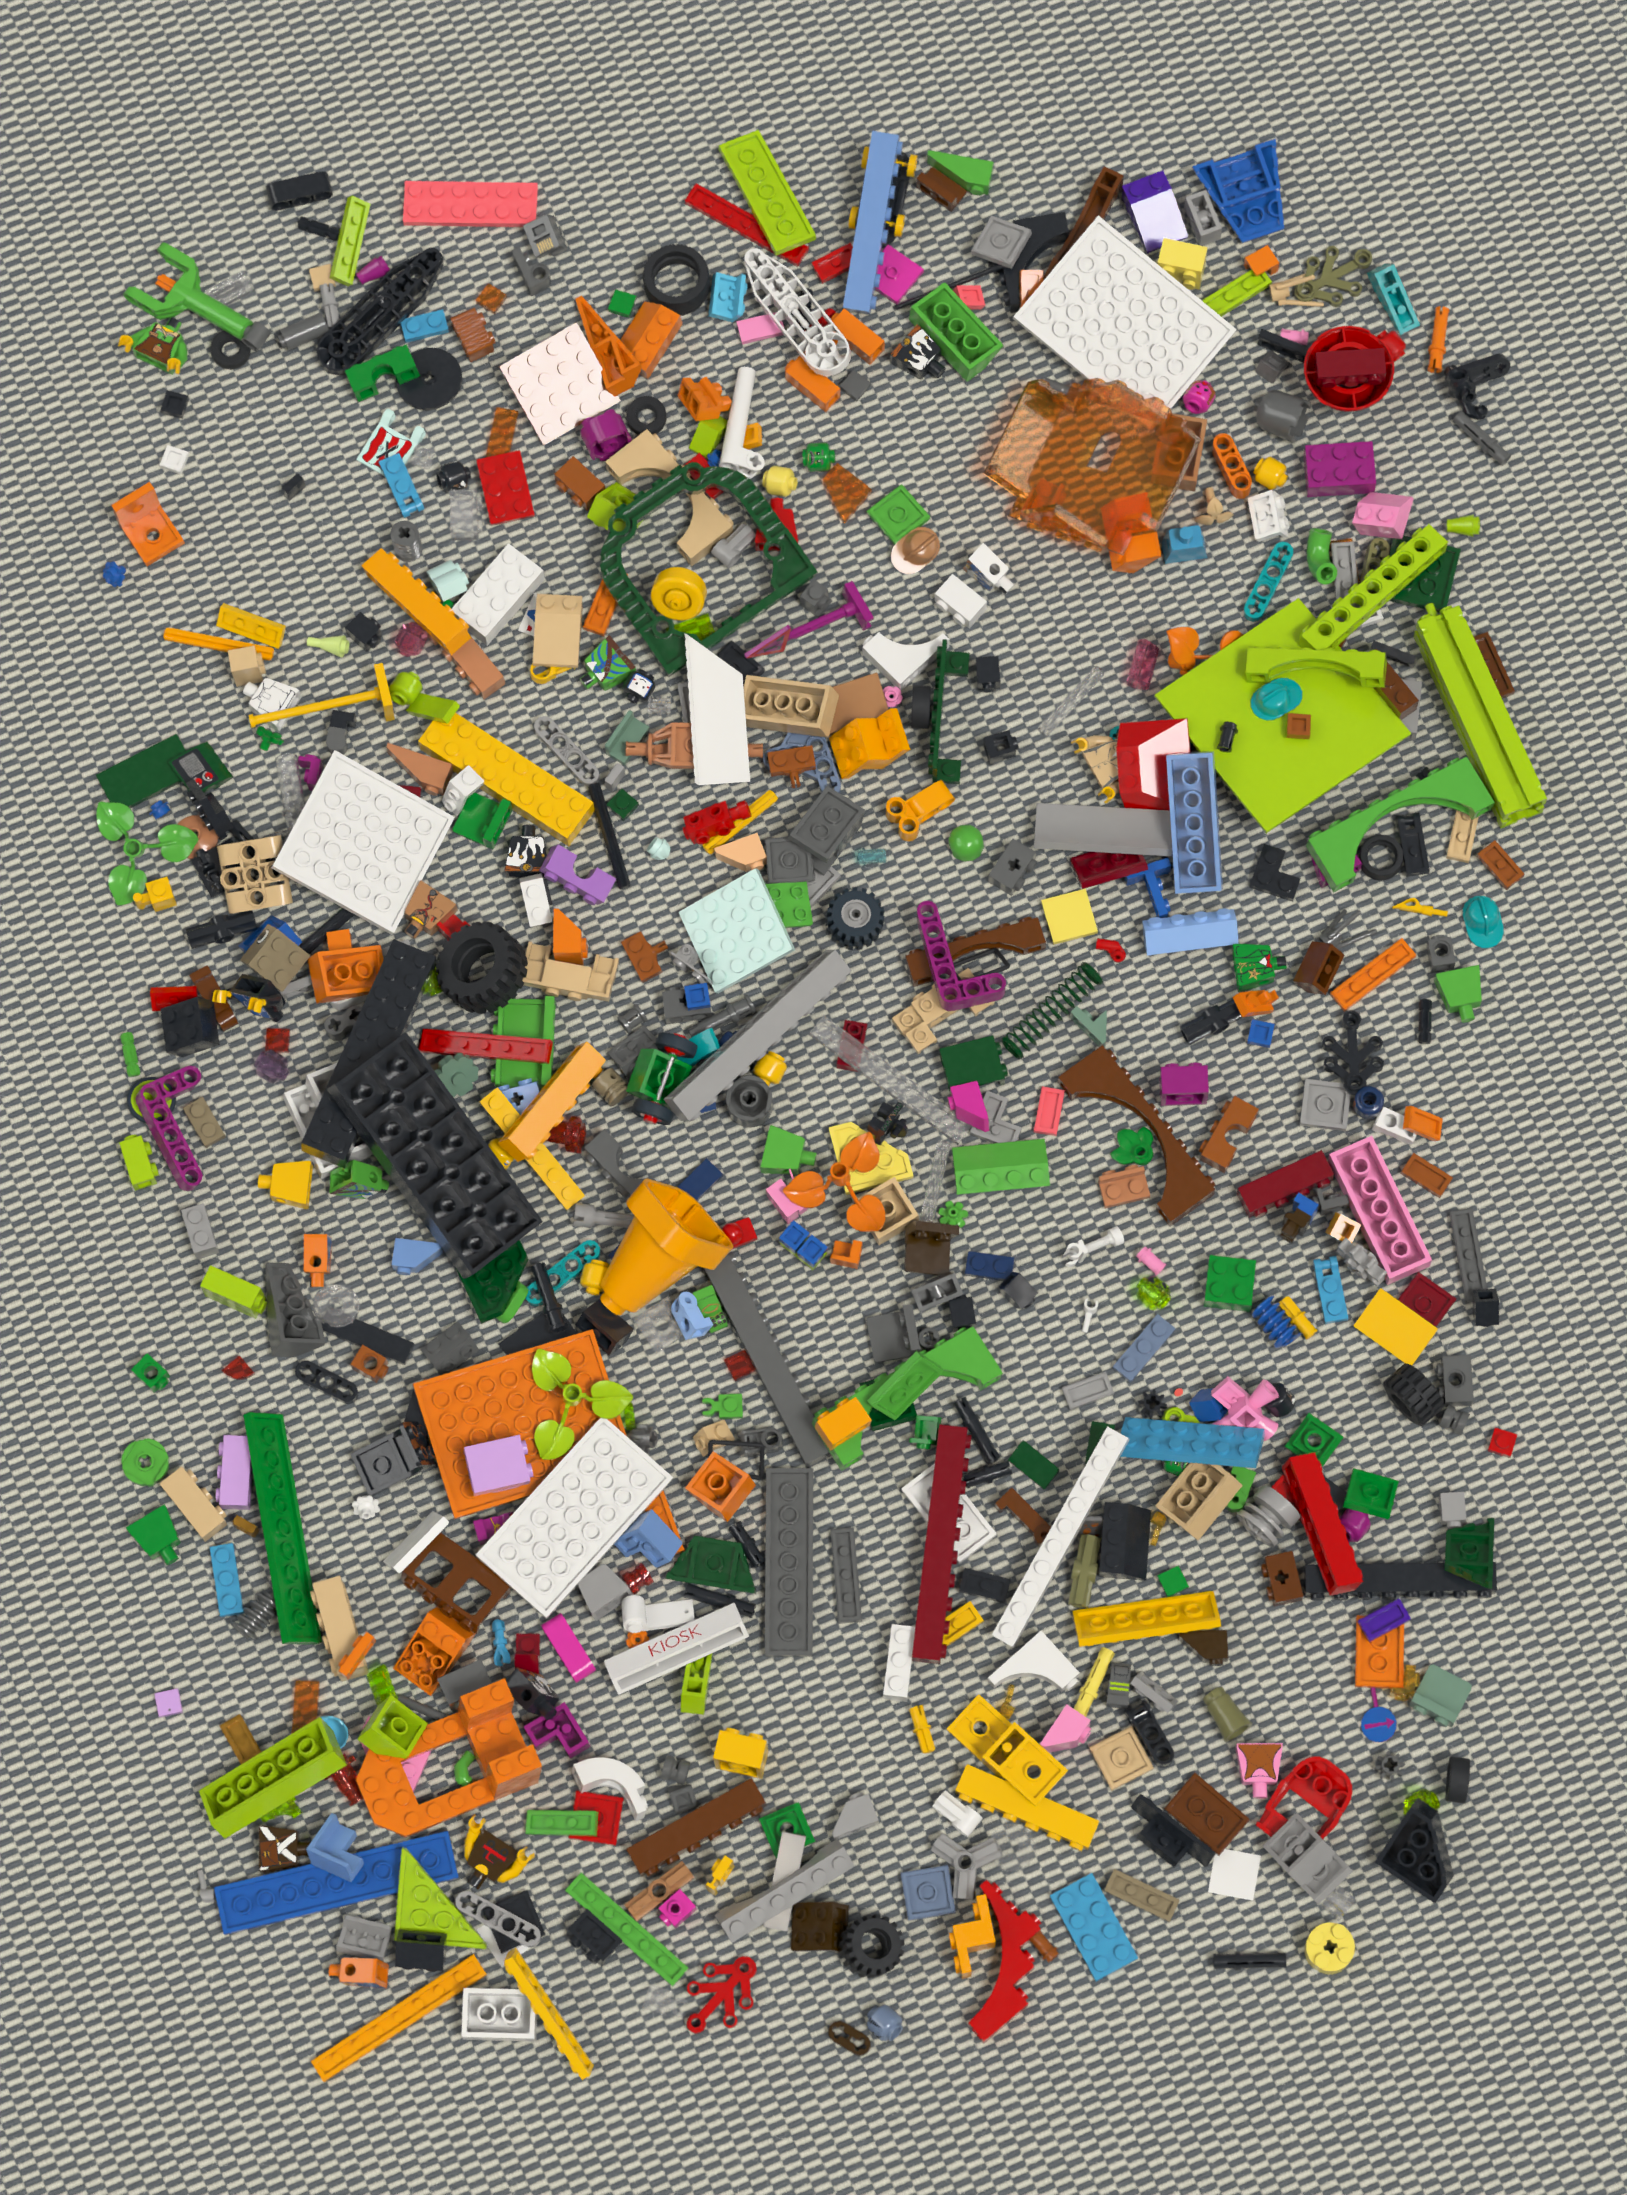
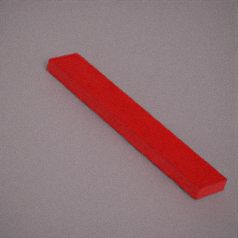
M696 183L684 200L686 205L774 254L754 215ZM804 244L777 256L798 267L809 251V246Z
M423 1028L419 1050L421 1053L455 1056L457 1053H463L475 1058L549 1064L553 1041L550 1039Z

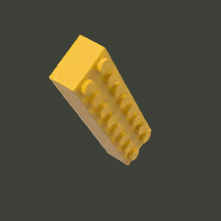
M457 713L454 714L448 724L432 721L418 740L421 751L432 758L452 764L453 771L457 774L469 765L484 780V784L480 787L481 790L501 802L502 798L510 801L513 811L568 847L595 812L594 802Z

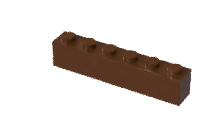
M750 1778L626 1850L640 1876L646 1875L648 1878L660 1871L658 1867L665 1863L669 1866L679 1861L681 1854L687 1851L689 1854L697 1851L702 1847V1842L708 1839L710 1842L718 1839L723 1835L722 1831L730 1827L733 1830L743 1824L742 1820L751 1815L754 1818L764 1812L763 1808L767 1805L755 1782Z

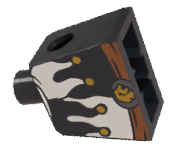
M918 324L890 354V363L918 379H923L928 372L939 378L946 370V367L938 362L941 359L940 347Z
M522 825V836L511 837L505 864L506 878H523L542 873L539 870L547 857L544 837L535 836L536 827L534 825Z
M516 1667L506 1680L513 1698L527 1712L543 1716L546 1720L552 1719L557 1714L554 1706L559 1701L555 1691L543 1675Z

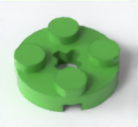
M148 1438L137 1442L134 1441L126 1447L122 1455V1468L126 1477L132 1483L151 1487L165 1477L169 1469L170 1460L165 1448L159 1442ZM147 1456L150 1457L151 1465L141 1468L140 1459H146Z

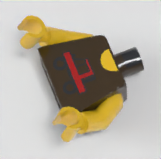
M474 1814L468 1823L469 1830L464 1848L466 1864L474 1870L467 1883L479 1890L486 1879L496 1885L498 1882L505 1883L518 1877L527 1865V1862L535 1857V1854L532 1853L527 1857L525 1855L527 1846L519 1851L515 1850L482 1828L486 1822L485 1818L481 1820L480 1824H477L474 1820L476 1814Z

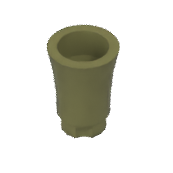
M1218 1687L1203 1697L1207 1710L1218 1726L1224 1742L1235 1739L1252 1726V1722L1241 1712L1230 1695L1226 1694L1223 1687Z

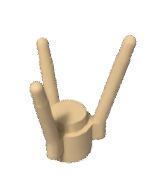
M1305 274L1282 282L1269 284L1272 302L1278 301L1279 306H1324L1323 302H1303L1286 299V297H1290L1289 287L1315 279L1314 275L1305 277Z

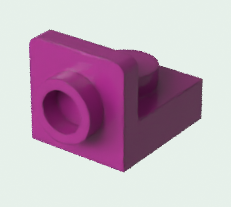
M311 754L298 756L299 766L309 768L305 771L304 782L307 783L309 791H313L322 774L323 765L321 759Z

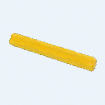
M768 790L749 806L752 817L734 821L736 828L731 829V832L726 836L716 835L711 837L708 843L702 845L704 850L710 855L715 852L714 848L724 845L778 800L776 794Z

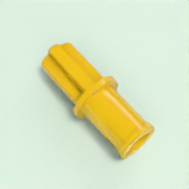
M1289 1296L1279 1302L1280 1308L1285 1310V1314L1291 1318L1290 1324L1296 1325L1306 1340L1318 1331L1305 1316L1306 1312H1302Z
M919 1705V1708L914 1706L908 1710L914 1725L913 1733L917 1735L922 1753L933 1752L935 1746L930 1732L932 1727L928 1725L923 1705Z

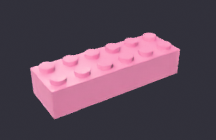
M1367 1137L1329 1154L1328 1163L1343 1194L1348 1197L1350 1209L1357 1223L1361 1224L1362 1234L1371 1252L1375 1255L1378 1266L1387 1272L1385 1275L1386 1284L1389 1285L1430 1267L1432 1259L1373 1137Z

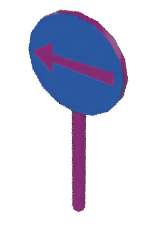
M1371 1688L1374 1708L1369 1709L1364 1714L1361 1720V1728L1363 1734L1369 1740L1385 1742L1394 1735L1397 1729V1721L1390 1710L1378 1707L1376 1689Z

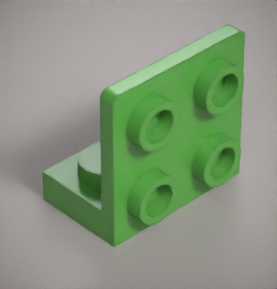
M807 882L765 884L785 928L806 927L813 924Z

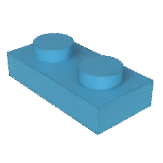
M443 309L409 317L401 322L406 343L449 333Z

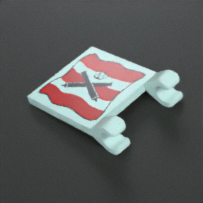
M390 409L385 410L379 424L356 459L383 476L379 461L400 453L406 465L414 450L426 435L424 428L416 426L410 439L389 428L396 418L394 411Z

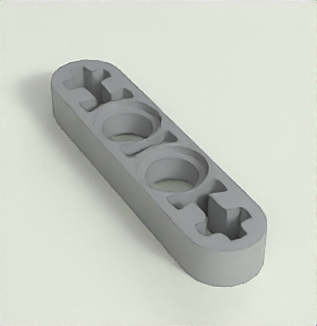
M547 716L539 717L534 723V729L540 740L581 784L588 787L590 784L598 783L600 775L597 767L551 718ZM541 724L545 726L549 724L548 728L549 731L552 733L551 737H549V734L545 730L540 731ZM558 738L564 739L566 742L562 749H557L553 746V742ZM573 754L581 758L577 765H572L568 762V758ZM583 766L588 773L594 772V779H585V773L582 770Z
M463 1891L456 1897V1906L463 1914L526 1947H535L539 1944L541 1933L535 1925L470 1891ZM470 1896V1901L477 1906L478 1901L482 1902L477 1909L476 1915L472 1914L475 1911L474 1908L470 1906L462 1908V1898L467 1899ZM485 1907L494 1909V1917L490 1920H484L481 1917V1912ZM507 1918H512L516 1922V1926L512 1931H505L502 1928V1923ZM521 1923L524 1924L522 1930L528 1933L534 1930L535 1940L531 1939L529 1942H526L525 1935L519 1933V1937L514 1936L519 1931Z

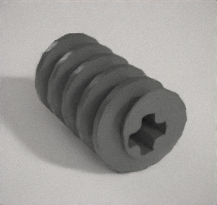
M399 521L394 524L390 535L398 559L403 562L415 561L420 557L423 549L418 528L410 521Z
M264 1589L262 1590L265 1595L256 1593L258 1602L254 1600L249 1601L252 1609L243 1608L246 1616L237 1615L240 1623L233 1621L230 1623L247 1640H249V1637L258 1638L254 1632L255 1630L264 1631L261 1623L270 1624L267 1618L268 1615L276 1617L273 1610L274 1608L276 1609L275 1599Z

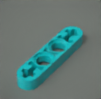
M1279 542L1274 546L1246 601L1244 616L1248 621L1257 622L1264 616L1293 557V547L1288 542ZM1286 549L1287 555H1284L1281 560V563H1279L1277 561L1279 558V551ZM1275 567L1280 571V574L1277 577H1270L1267 574V570ZM1265 586L1269 588L1270 594L1263 597L1258 594L1257 590L1259 587ZM1257 600L1260 602L1258 612L1252 615L1250 614V609L1254 608Z
M593 1240L583 1242L547 1271L549 1276L558 1275L560 1277V1283L557 1286H553L555 1294L582 1273L585 1264H582L580 1258L576 1256L578 1253L582 1257L586 1254V1247L590 1249L594 1247L595 1255L591 1256L588 1254L583 1258L584 1261L591 1263V1260H598L600 1258L601 1251L598 1243ZM570 1260L578 1262V1269L574 1272H569L565 1268L566 1263ZM535 1280L527 1287L528 1294L526 1296L527 1303L534 1307L543 1304L541 1297L539 1300L536 1298L530 1299L532 1296L531 1291H539Z

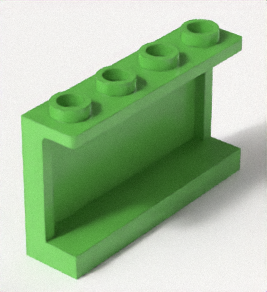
M545 996V1000L510 999L508 1005L503 1008L499 1006L497 1007L498 1010L494 1011V1016H498V1024L493 1026V1035L550 1039L553 1041L549 1064L492 1059L496 1060V1069L491 1070V1082L495 1083L496 1088L509 1084L511 1089L518 1087L519 1081L531 1078L532 1082L538 1081L541 1091L553 1076L555 996Z

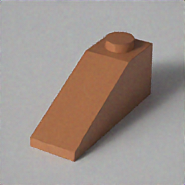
M387 743L388 754L425 789L426 793L434 796L438 794L444 796L454 772L452 764Z

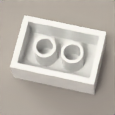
M464 1988L462 2038L464 2040L536 2042L537 2015L532 2010L528 1997L523 1995L519 1989Z

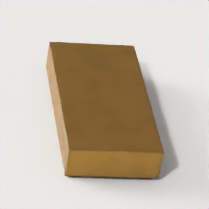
M241 1714L219 1725L240 1764L245 1763L262 1752Z

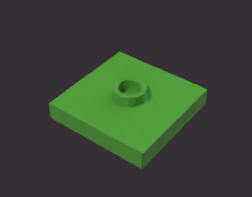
M902 484L867 510L869 517L894 545L910 531L921 527L930 520L929 514Z

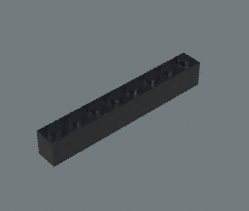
M1493 1562L1492 1589L1445 1571V1563L1357 1564L1362 1571L1363 1582L1355 1591L1329 1596L1318 1564H1306L1304 1567L1305 1597H1310V1600L1313 1601L1325 1600V1597H1334V1600H1348V1596H1358L1359 1600H1370L1372 1596H1382L1384 1600L1396 1599V1596H1406V1599H1419L1420 1595H1429L1430 1599H1442L1444 1595H1453L1455 1599L1468 1598V1595H1477V1598H1491V1594H1496L1497 1592L1496 1562Z

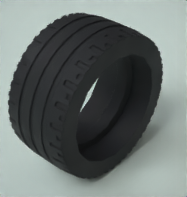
M673 244L657 249L648 258L643 271V285L646 297L650 303L663 305L680 316L696 311L705 302L710 289V275L706 261L698 251L683 244ZM669 265H686L697 273L698 284L686 295L668 296L656 288L655 277L658 272Z

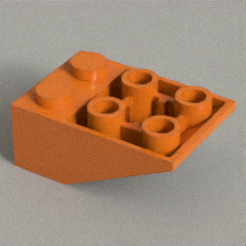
M438 1606L426 1614L393 1668L430 1696L433 1695L440 1685L437 1679L451 1671L475 1636L473 1631L469 1632L463 1629L455 1618L445 1616Z

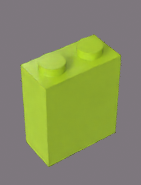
M211 1265L200 1285L206 1297L255 1319L258 1314L264 1312L267 1305L266 1297L260 1287Z

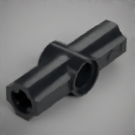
M250 910L231 916H215L207 923L187 928L186 933L190 946L194 949L214 942L216 944L227 943L233 940L235 936L258 930L253 911Z
M1234 999L1221 1006L1215 1005L1206 1009L1196 1019L1180 1026V1030L1185 1041L1191 1045L1210 1034L1217 1035L1230 1026L1229 1024L1243 1017Z

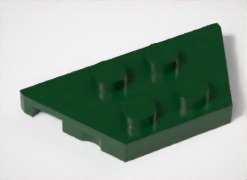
M1488 1518L1487 1523L1478 1526L1470 1523L1460 1528L1456 1527L1446 1530L1445 1571L1492 1589L1495 1518Z
M694 1536L687 1549L682 1552L677 1559L678 1561L665 1578L756 1594V1588L743 1544Z

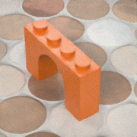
M845 308L840 313L837 312L832 316V322L846 338L850 350L869 365L885 350V341ZM832 339V341L835 342V344L837 345L838 340ZM801 356L796 360H791L785 367V379L824 412H827L841 397L840 388L826 376L816 374L811 370Z

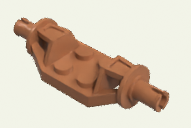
M672 722L653 734L649 733V738L646 742H626V756H646L649 765L654 763L670 769H694L691 723ZM668 738V743L653 745V742ZM763 743L748 744V757L763 758Z

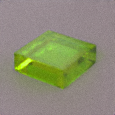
M630 1402L624 1409L627 1430L636 1428L634 1406Z

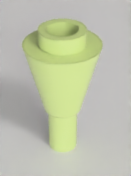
M345 635L322 639L308 637L307 646L319 647L341 658L349 651L350 644Z

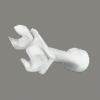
M1116 1226L1107 1230L1106 1236L1084 1245L1082 1239L1077 1243L1069 1244L1062 1258L1070 1255L1069 1259L1074 1261L1066 1263L1065 1266L1073 1267L1077 1261L1078 1263L1083 1262L1087 1253L1106 1245L1112 1244L1116 1247L1123 1244L1122 1232Z

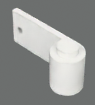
M630 1595L621 1601L623 1627L631 1633L680 1627L695 1620L692 1599L645 1605V1601L641 1596Z

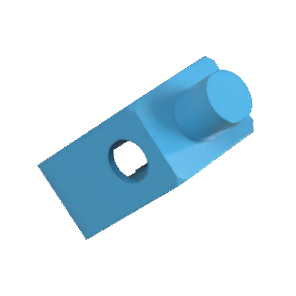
M1199 525L1170 529L1161 542L1165 564L1207 558L1204 535Z

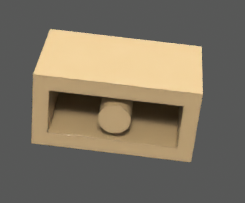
M255 646L228 650L231 672L237 687L244 686L248 682L253 684L263 682L262 674H266L265 664L261 652L257 653Z

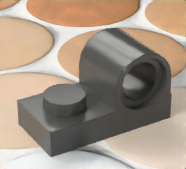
M520 247L511 250L515 265L530 295L534 296L549 288L551 285L549 267L540 262L531 264L528 254H523ZM539 274L545 275L542 279L535 278Z

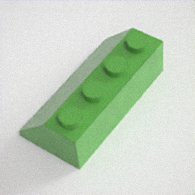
M945 282L911 306L909 320L914 326L917 324L921 326L940 347L941 355L966 382L983 371L1003 347V344Z
M1045 1139L952 1147L957 1195L1050 1186Z

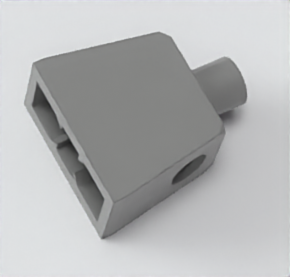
M601 1564L597 1568L593 1567L578 1583L595 1621L621 1605L623 1598L632 1595L629 1587L606 1564Z

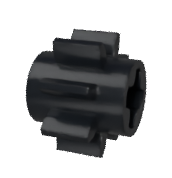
M1155 1389L1149 1395L1143 1392L1144 1401H1138V1405L1143 1406L1140 1414L1144 1415L1146 1413L1149 1415V1419H1152L1154 1415H1158L1161 1418L1162 1412L1160 1409H1167V1404L1162 1403L1165 1395L1158 1396ZM1151 1400L1155 1401L1154 1409H1150L1149 1404Z

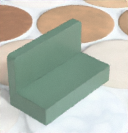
M629 710L605 744L606 755L625 766L631 756H626V742H642L650 727L634 718V712Z

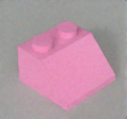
M1370 492L1358 502L1352 524L1360 535L1402 539L1414 498L1411 496Z
M1066 1704L1040 1745L1049 1753L1076 1748L1079 1743L1084 1744L1090 1736L1091 1720Z

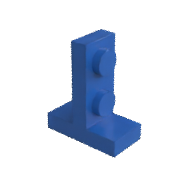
M1169 858L1147 864L1148 870L1124 877L1127 886L1142 881L1145 882L1156 917L1167 918L1168 912L1171 911L1167 898L1163 899L1161 891H1163L1160 877L1156 878L1171 872Z

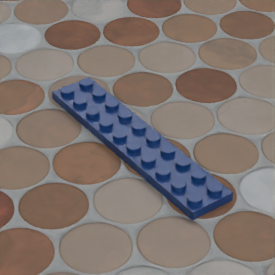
M445 1831L354 1853L353 1855L363 1859L364 1865L352 1882L309 1864L214 1887L224 1935H229L398 1894L401 1851L403 1847L409 1850L436 1884L459 1879L449 1832Z

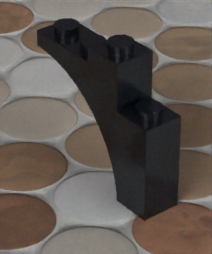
M1065 212L1012 220L1014 224L1031 229L1032 234L1012 269L1005 267L993 272L994 274H999L1000 284L1006 288V293H1003L1005 306H1009L1010 314L1019 311L1020 270H1027L1040 254L1059 243L1065 242L1069 237ZM987 260L988 267L998 265L997 263Z

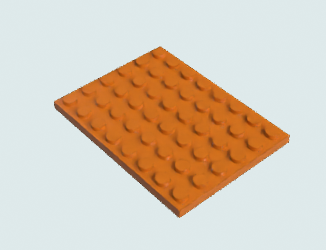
M593 1329L413 1383L454 1519L529 1497L600 1419L592 1410L593 1402L581 1399L578 1405L570 1406L564 1427H569L574 1432L572 1447L559 1458L552 1460L540 1458L534 1439L535 1431L538 1425L546 1420H554L560 1424L566 1404L563 1401L564 1389L559 1388L558 1385L549 1392L540 1389L536 1385L532 1374L535 1353L538 1349H543L564 1356L571 1365V1375L562 1384H577L581 1388L582 1393L592 1397L591 1387L593 1384L604 1380L609 1381ZM620 1415L613 1419H608L626 1435ZM520 1435L521 1441L525 1440L527 1444L526 1464L531 1463L533 1477H530V1483L514 1489L474 1496L464 1456V1447Z

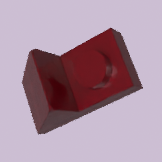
M516 1634L515 1669L517 1667L540 1674V1634Z

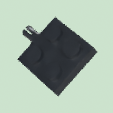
M194 779L186 783L190 790L187 792V795L192 804L195 805L198 816L209 831L214 830L219 840L225 839L228 836L226 832L234 828L225 810L212 792L205 795Z

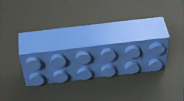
M1214 751L1166 755L1175 894L1222 891L1223 881Z

